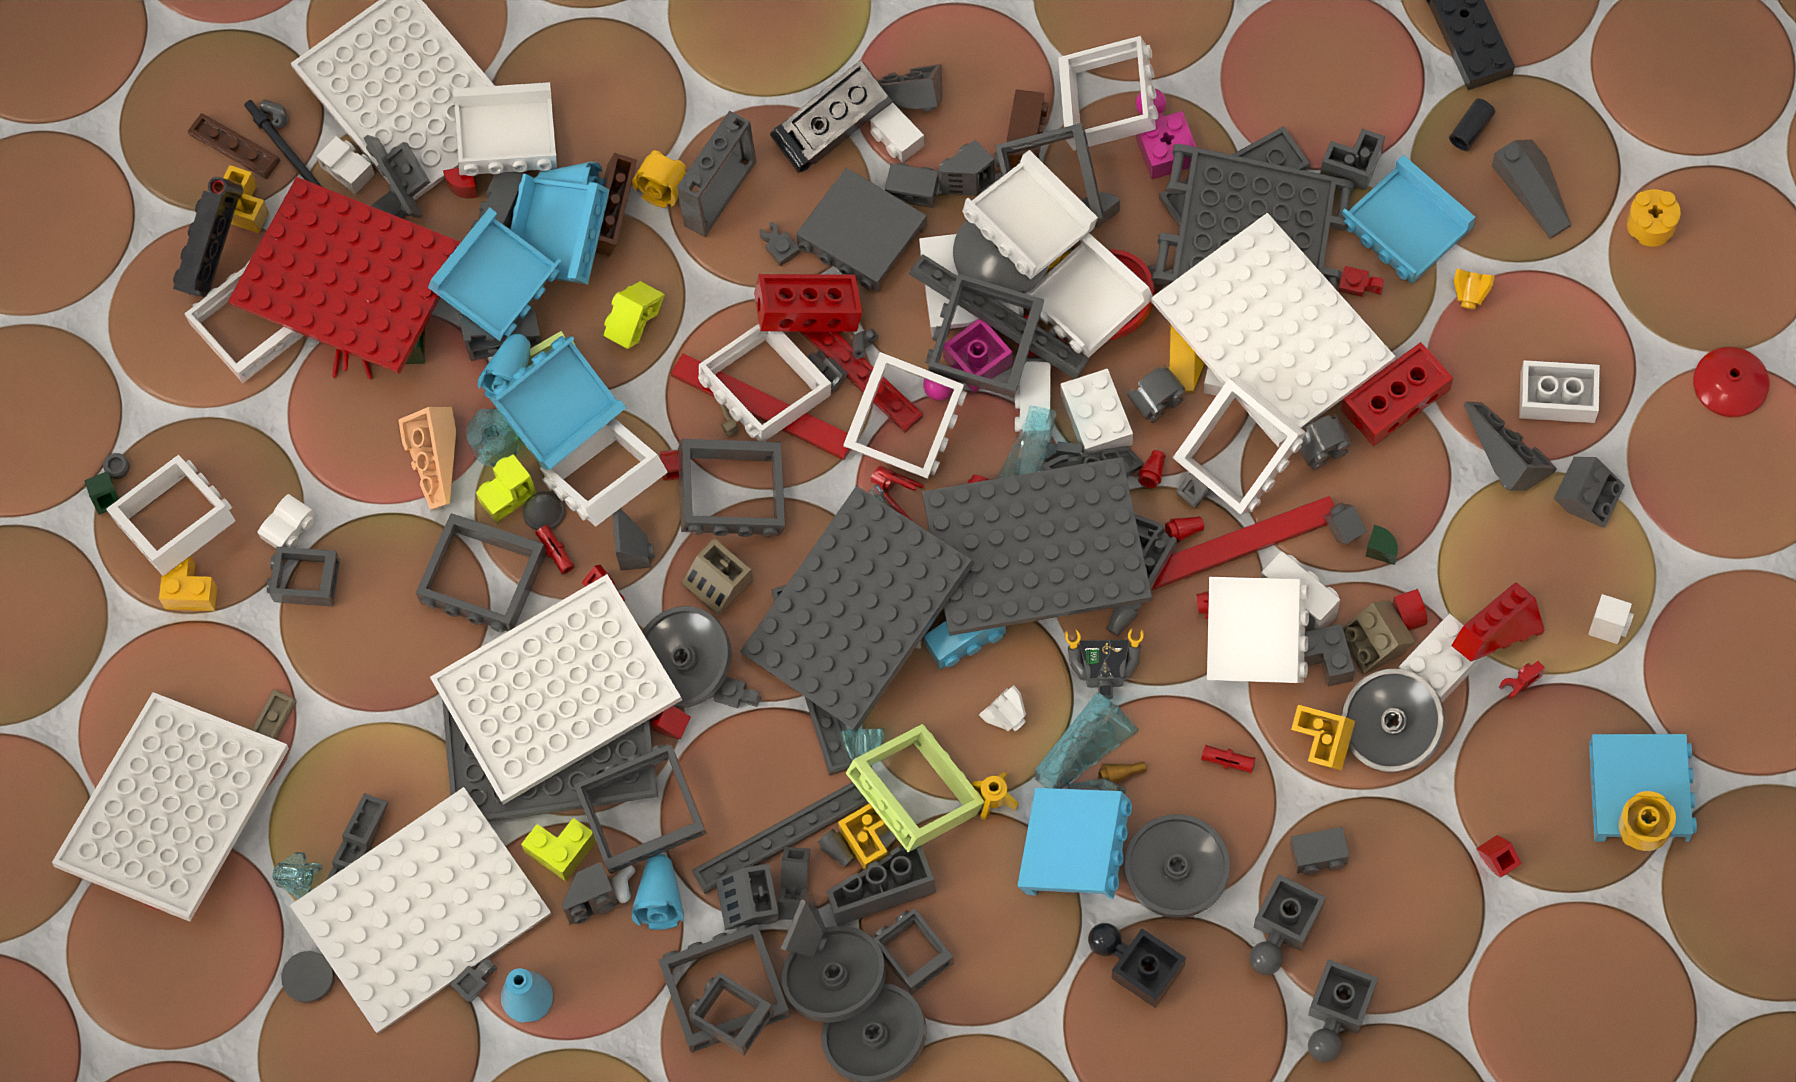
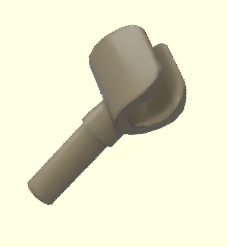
M720 404L726 419L721 424V427L727 436H731L738 431V426L730 415L729 409L724 404Z

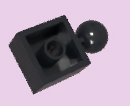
M1099 923L1089 933L1088 943L1095 954L1099 956L1115 955L1120 959L1112 969V979L1154 1008H1156L1185 967L1186 957L1144 929L1140 930L1130 946L1122 942L1120 931L1110 923ZM1153 966V971L1148 972L1144 970V967Z

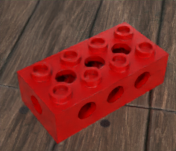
M758 274L754 296L760 331L857 332L862 309L856 275Z
M1420 342L1343 399L1341 411L1369 443L1375 446L1450 391L1453 377Z

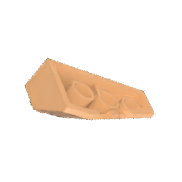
M427 407L399 419L398 422L405 451H410L413 458L411 465L413 470H418L421 477L420 486L430 510H435L450 504L456 427L452 407Z

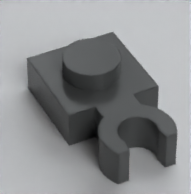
M770 222V228L773 231L767 234L761 228L759 230L760 237L763 241L769 242L766 244L767 251L782 266L798 255L800 249L786 232L779 235L777 225L774 222Z

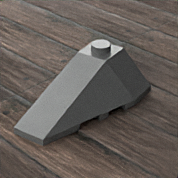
M941 64L912 68L910 73L899 76L896 72L889 73L879 80L880 84L893 101L891 103L899 107L930 111L935 109L942 100Z
M1514 140L1495 152L1492 167L1551 239L1570 227L1571 224L1547 158L1533 140Z
M1466 401L1464 407L1495 474L1500 478L1501 484L1510 491H1526L1557 470L1539 449L1534 447L1531 450L1521 441L1523 439L1521 434L1505 428V421L1482 402Z

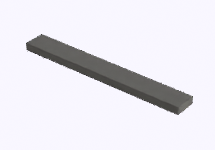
M922 254L909 272V275L950 300L951 295L947 294L951 281H956L957 275ZM962 290L958 306L1020 344L1027 319L995 299ZM1037 326L1030 351L1076 379L1088 364L1089 358L1081 353H1076L1070 346Z
M786 585L771 589L774 602ZM805 697L829 776L847 771L852 763V759L840 721Z
M852 782L698 866L692 872L704 894H707L717 888L716 879L739 869L757 866L783 852L784 847L796 845L863 808L869 802Z

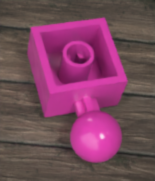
M1156 88V99H1153L1158 112V119L1155 120L1156 130L1136 135V141L1151 179L1171 174L1174 160L1172 151L1175 144L1196 147L1182 111L1163 116V112L1166 109V98ZM1140 92L1136 98L1135 105L1138 113L1143 115ZM1184 157L1182 170L1189 168L1191 157Z
M980 319L946 342L943 349V358L952 368L991 380L1013 364V352L987 323ZM924 378L923 388L931 399H947L954 391V389ZM967 384L974 393L980 389L979 387Z

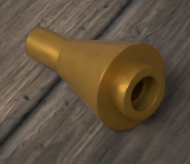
M1144 761L1131 765L1102 763L1101 769L1098 770V778L1102 785L1105 784L1109 789L1131 777V775L1146 772V764Z

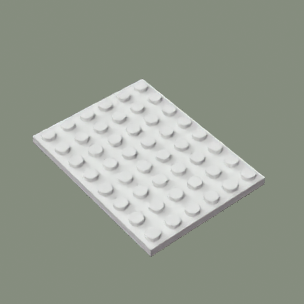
M379 0L291 63L295 72L361 151L372 161L377 170L378 162L366 149L367 144L364 140L366 135L377 137L387 153H390L402 142L409 144L430 180L427 186L413 196L414 200L445 179L443 170L459 167L453 89L495 86L422 0Z
M1268 213L1151 298V302L1223 385H1225L1228 379L1239 377L1301 429H1304L1395 361L1396 357ZM1238 395L1235 397L1276 446H1281L1288 436Z
M608 575L601 577L430 677L503 805L682 701L680 694Z
M153 692L53 859V866L190 922L289 749L288 745Z
M464 787L290 905L377 1034L449 986L466 967L475 968L486 958L491 957L552 915Z

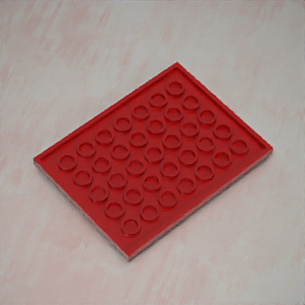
M296 177L228 302L231 306L400 374L441 298L428 288L429 283L461 242Z

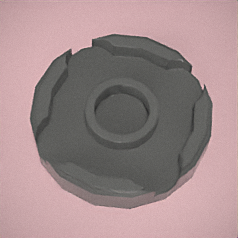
M304 951L292 956L285 963L281 973V980L288 996L297 1002L307 1004L323 999L330 992L334 983L333 968L322 954L314 951Z

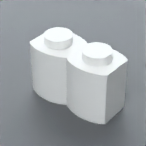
M287 494L279 502L274 512L264 521L257 533L263 541L275 549L276 547L295 548L299 542V535L312 527L315 515L311 508Z

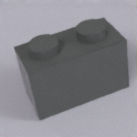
M891 163L885 191L907 204L933 208L939 185L938 171H934L929 167L916 168L905 163Z
M1343 827L1291 836L1290 847L1297 874L1312 875L1318 873L1319 869L1324 868L1338 870L1345 867V864H1348L1350 856Z

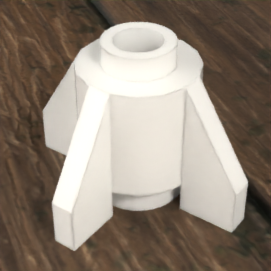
M1014 685L1009 689H1005L996 700L979 714L986 723L1006 731L1010 729L1017 731L1026 722L1024 719L1026 712L1021 692Z

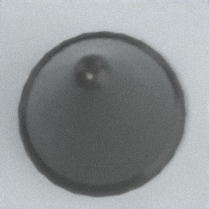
M547 491L532 495L523 507L525 522L535 530L544 525H549L550 529L555 528L562 521L565 513L563 501L556 494Z

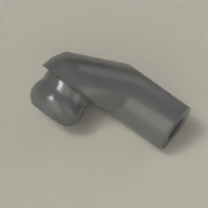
M265 99L261 102L260 110L271 114L273 120L271 122L275 127L283 128L288 122L285 108Z
M874 329L864 330L853 336V356L855 358H863L865 356V347L872 345L878 339V334Z

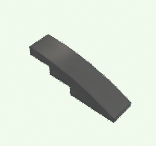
M365 793L363 794L342 835L343 841L332 861L333 867L326 880L370 851L385 814L388 801Z

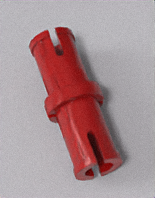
M544 525L539 528L535 534L541 543L544 544L546 555L553 559L560 573L564 575L574 569L575 565L565 552L564 544L557 540L550 526Z
M1205 744L1201 761L1223 765L1224 769H1229L1230 767L1251 774L1255 757L1252 758L1234 753L1229 748L1226 751Z

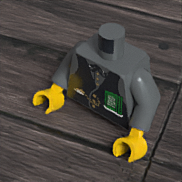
M1131 628L1128 633L1129 640L1080 641L1081 636L1077 629H1075L1077 636L1073 640L1068 639V632L1065 631L1064 638L1070 644L1068 646L1070 666L1079 679L1086 681L1087 687H1098V699H1112L1113 687H1122L1124 680L1129 679L1139 665L1141 651L1139 642L1143 639L1144 631L1141 629V636L1134 638L1131 635Z

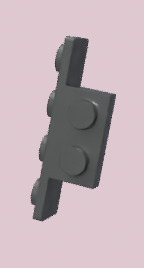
M366 135L364 137L367 144L366 149L378 162V170L389 181L391 192L399 198L402 211L407 216L420 219L423 213L413 196L427 186L430 180L409 144L402 142L390 153H387L377 137Z

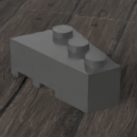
M535 309L530 310L523 319L519 316L515 321L517 327L511 335H524L530 342L531 349L542 342ZM459 314L463 339L470 360L474 361L493 357L508 336L504 335L499 341L464 314Z

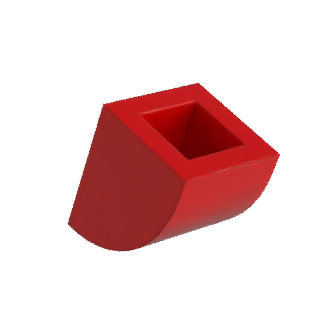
M459 167L443 170L447 185L452 193L466 199L478 197L475 175H460Z
M678 450L660 451V460L668 472L662 476L663 481L679 479Z
M1418 589L1394 597L1392 605L1408 631L1427 625L1426 609Z
M673 705L650 719L651 729L667 737L681 739L691 716Z
M1498 835L1476 848L1485 864L1500 878L1522 864L1512 843Z

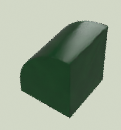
M108 471L84 480L89 497L98 515L108 512L106 509L120 499Z
M1374 525L1367 546L1366 557L1395 565L1398 546L1394 536L1387 529Z

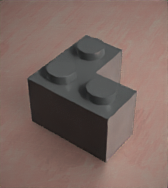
M1362 128L1354 149L1330 141L1322 160L1320 174L1354 182L1355 187L1367 190L1383 151L1385 136Z
M1342 624L1306 631L1305 636L1308 637V650L1304 652V662H1307L1308 666L1322 664L1328 687L1353 681L1355 670Z

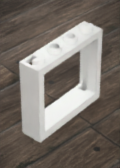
M1141 36L1059 57L1064 127L1080 123L1076 73L1138 57L1143 115L1085 129L1089 147L1156 130L1155 120L1158 119V112L1153 103V99H1156V91L1151 81L1154 78V70L1149 59L1152 58V50L1150 45H1146ZM1074 138L1066 139L1072 150H1077Z
M248 261L243 269L231 274L226 282L218 288L212 289L199 303H194L193 307L184 313L189 324L242 383L304 336L282 327L236 363L201 324L228 303L231 294L250 261Z
M759 324L699 364L698 379L700 383L714 393V397L719 404H724L729 409L735 421H740L745 426V430L750 437L756 438L761 442H765L831 396V382L782 331H760ZM766 340L812 391L761 425L715 374Z
M880 352L843 446L926 479H929L930 475L935 476L940 462L936 461L939 451L944 453L949 441L945 437L948 428H954L958 415L954 414L957 405H963L967 394L966 391H963L964 384ZM888 364L954 389L924 468L857 443Z
M1239 377L1230 378L1176 452L1173 459L1237 512L1244 514L1250 511L1253 512L1256 506L1260 505L1261 500L1259 498L1264 492L1267 493L1276 482L1274 480L1278 472L1281 473L1287 468L1290 463L1288 458L1293 452L1296 453L1302 447V439L1306 432ZM1237 395L1288 436L1243 499L1192 458Z
M615 418L552 469L544 470L542 467L540 468L545 476L542 481L549 490H554L561 501L565 500L572 511L576 510L583 521L588 519L595 527L668 473L659 456ZM614 441H617L637 458L640 463L587 501L563 479Z
M179 455L106 509L120 529L162 576L236 521L229 511L232 509L229 502L225 498L220 500L221 495L213 485L208 487L210 483L201 472L196 474L198 470L190 460L185 462ZM187 476L215 508L156 551L129 519Z

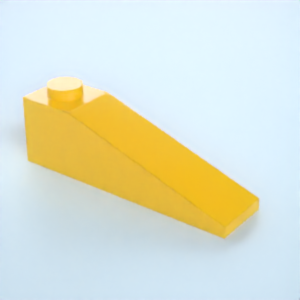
M1170 325L1169 369L1185 387V393H1194L1204 367V362L1175 328Z

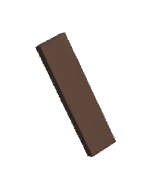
M203 113L199 115L188 130L189 135L265 179L270 176L280 162L278 156Z

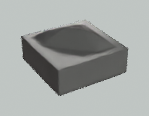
M1190 473L1175 492L1194 508H1197L1211 489Z

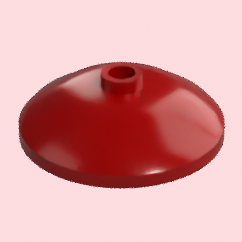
M1722 347L1707 353L1699 361L1693 377L1694 390L1700 402L1710 411L1725 417H1741L1757 410L1765 401L1770 386L1767 369L1761 360L1751 352L1737 347ZM1735 372L1738 377H1732L1730 373Z

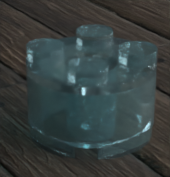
M480 409L468 423L466 436L473 455L482 464L495 466L500 459L517 454L520 446L519 437L498 409Z

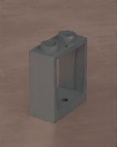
M276 547V553L271 556L270 567L273 570L272 578L267 580V593L270 594L273 602L333 607L340 566V558L337 552L333 550ZM284 560L324 562L320 591L280 588Z
M915 908L910 912L908 910L904 911L896 918V922L889 928L887 926L882 927L874 935L875 938L873 940L879 945L885 961L911 994H914L954 964L951 953ZM915 924L938 955L908 976L885 946Z
M719 972L715 978L712 977L707 982L704 988L705 993L701 999H696L689 1010V1016L692 1024L745 1056L774 1014L772 1004ZM723 989L756 1009L736 1038L703 1019Z

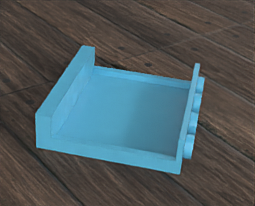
M1404 155L1397 160L1396 168L1349 211L1346 209L1342 211V215L1345 217L1344 222L1348 225L1347 231L1353 232L1358 236L1366 248L1374 250L1383 263L1390 264L1401 279H1407L1411 284L1419 279L1473 228L1475 222L1473 214Z
M523 174L522 181L519 184L517 203L513 209V220L510 230L554 263L557 259L561 260L557 268L560 270V273L555 280L588 285L610 190L598 183L589 182V185L538 179Z
M489 207L433 276L428 288L500 341L504 335L509 337L517 327L515 321L519 316L523 319L532 308L529 305L533 299L538 301L546 290L543 286L546 282L550 281L552 283L560 273V270L557 268L561 260L557 259L554 263L496 220L497 212Z
M560 336L551 343L552 349L547 353L542 351L532 359V365L527 369L522 367L512 375L514 379L508 384L503 382L493 390L495 394L489 398L544 470L552 469L626 409L621 400L615 399L572 342L574 340L573 336L565 338Z
M1592 734L1589 741L1594 842H1605L1607 837H1621L1618 827L1621 812L1630 798L1643 791L1657 792L1665 797L1676 813L1675 826L1669 837H1685V842H1689L1693 833L1697 831V821L1695 817H1692L1691 808L1695 807V794L1690 792V783H1693L1694 775L1693 768H1689L1688 758L1692 757V745L1687 743V734ZM1643 818V820H1645V823L1649 824L1648 819Z
M1035 788L1017 887L1027 895H1037V891L1105 894L1109 899H1114L1115 891L1119 887L1118 871L1119 866L1123 863L1122 848L1128 834L1126 825L1128 816H1130L1132 811L1131 800L1122 791Z

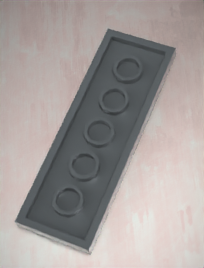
M1284 126L1232 154L1299 170H1306L1310 167L1309 161ZM1187 179L1180 183L1187 184ZM1165 190L1159 194V199L1179 227L1185 195H1173Z

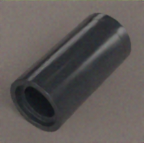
M1475 99L1449 136L1450 142L1462 151H1469L1494 116V107L1483 99Z

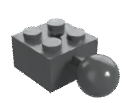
M1278 874L1254 921V928L1269 935L1266 941L1256 944L1250 951L1249 962L1255 972L1261 975H1271L1280 969L1283 963V955L1280 948L1283 943L1299 951L1302 950L1324 907L1326 897ZM1289 910L1294 911L1293 915L1291 916L1286 915L1285 912H1288Z
M1327 960L1308 1016L1325 1022L1323 1029L1315 1031L1308 1040V1051L1316 1061L1329 1063L1338 1058L1342 1050V1042L1338 1035L1340 1028L1356 1034L1359 1033L1377 985V977L1335 961ZM1342 993L1347 995L1345 1000L1339 999Z

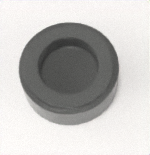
M113 453L106 457L103 468L105 472L108 471L112 479H121L129 472L130 465L124 455Z

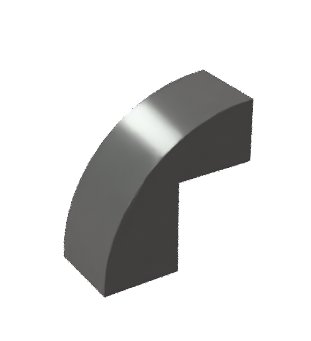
M784 847L781 860L778 919L793 920L801 899L808 893L810 849Z

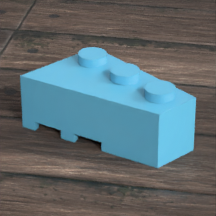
M945 621L924 635V645L939 669L945 666L949 668L957 664L960 658L965 655L971 656L976 654L985 644L989 642L993 644L1001 640L1006 633V626L949 636L947 622Z

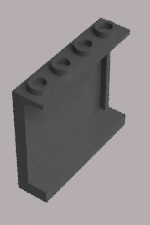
M845 168L796 233L797 243L801 250L806 253L811 252L815 254L821 262L828 266H835L842 275H856V280L865 289H873L879 292V283L918 231L923 233L927 228V215L850 169Z

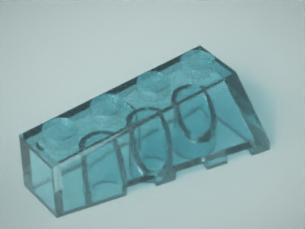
M1029 405L1027 417L997 478L1041 471V466L1047 460L1056 417L1055 410Z
M1097 692L1036 768L1035 780L1046 788L1064 789L1081 776L1086 769L1098 763L1108 752L1116 749L1121 745V742L1138 732V728L1117 705Z

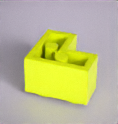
M642 281L628 286L627 289L621 292H617L612 300V312L607 316L604 323L606 329L603 336L627 349L639 343L646 322L658 315L665 294Z
M514 454L508 458L500 459L493 468L496 478L483 483L476 492L480 504L495 523H498L525 504L528 498L536 494L531 476Z
M572 818L558 838L536 824L521 845L525 854L564 881H567L595 845L596 839L591 829L575 818Z

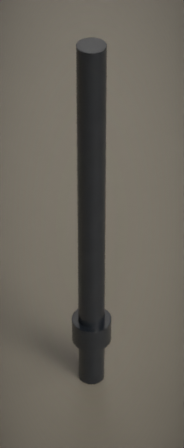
M252 100L247 101L244 106L254 117L253 121L260 129L263 128L304 180L322 187L270 123L271 119L267 114L261 112Z

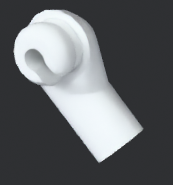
M632 866L620 870L611 881L614 895L620 903H626L631 898L628 880L636 873Z

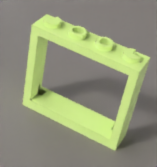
M923 724L855 758L846 772L907 852L977 816L985 803L980 793L974 789L966 779L965 774L958 769L950 759L949 754L942 749L933 734ZM912 744L918 748L963 805L920 829L870 767Z

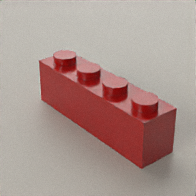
M1515 582L1462 627L1451 646L1472 662L1493 654L1496 649H1506L1514 642H1523L1532 635L1539 636L1543 634L1545 630L1536 598Z

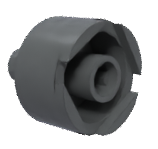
M1164 365L1163 370L1158 367L1137 383L1140 388L1136 392L1131 389L1127 395L1144 418L1154 423L1164 415L1162 412L1169 406L1173 409L1183 401L1182 396L1185 394V387L1169 367Z
M1334 414L1333 419L1328 415L1305 427L1307 431L1302 439L1303 443L1299 451L1307 465L1311 466L1313 470L1323 467L1326 464L1325 460L1333 456L1335 459H1339L1348 453L1347 448L1351 446L1352 440L1337 414Z

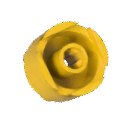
M653 150L650 155L646 156L632 179L633 189L635 191L639 189L643 193L641 198L654 206L666 208L668 204H671L672 207L679 198L677 186L686 174V165L680 160H672L661 152Z
M1658 189L1638 193L1632 202L1627 218L1629 234L1645 246L1656 247L1665 244L1674 235L1680 219V206L1675 199V195L1669 191L1665 192Z
M1643 791L1635 794L1626 802L1619 817L1618 827L1623 842L1641 851L1661 848L1668 840L1675 826L1676 813L1665 797L1657 792ZM1643 818L1648 819L1649 824L1645 823V820H1643Z

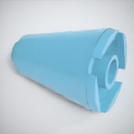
M592 161L541 171L535 177L589 185V182L602 185L604 180L599 176V171L603 172L601 165L598 162Z
M513 334L507 337L480 374L478 387L480 389L482 386L485 390L484 395L488 398L495 394L493 390L503 382L508 384L514 379L512 375L522 367L526 369L529 367L531 344L524 335Z
M658 854L646 860L631 912L632 921L638 926H641V922L649 924V929L652 930L674 928L677 926V921L681 920L682 922L684 920V910L673 864L663 854Z
M522 968L514 969L508 974L501 991V1004L510 1018L521 1023L535 1022L544 1017L552 1006V987L543 975Z

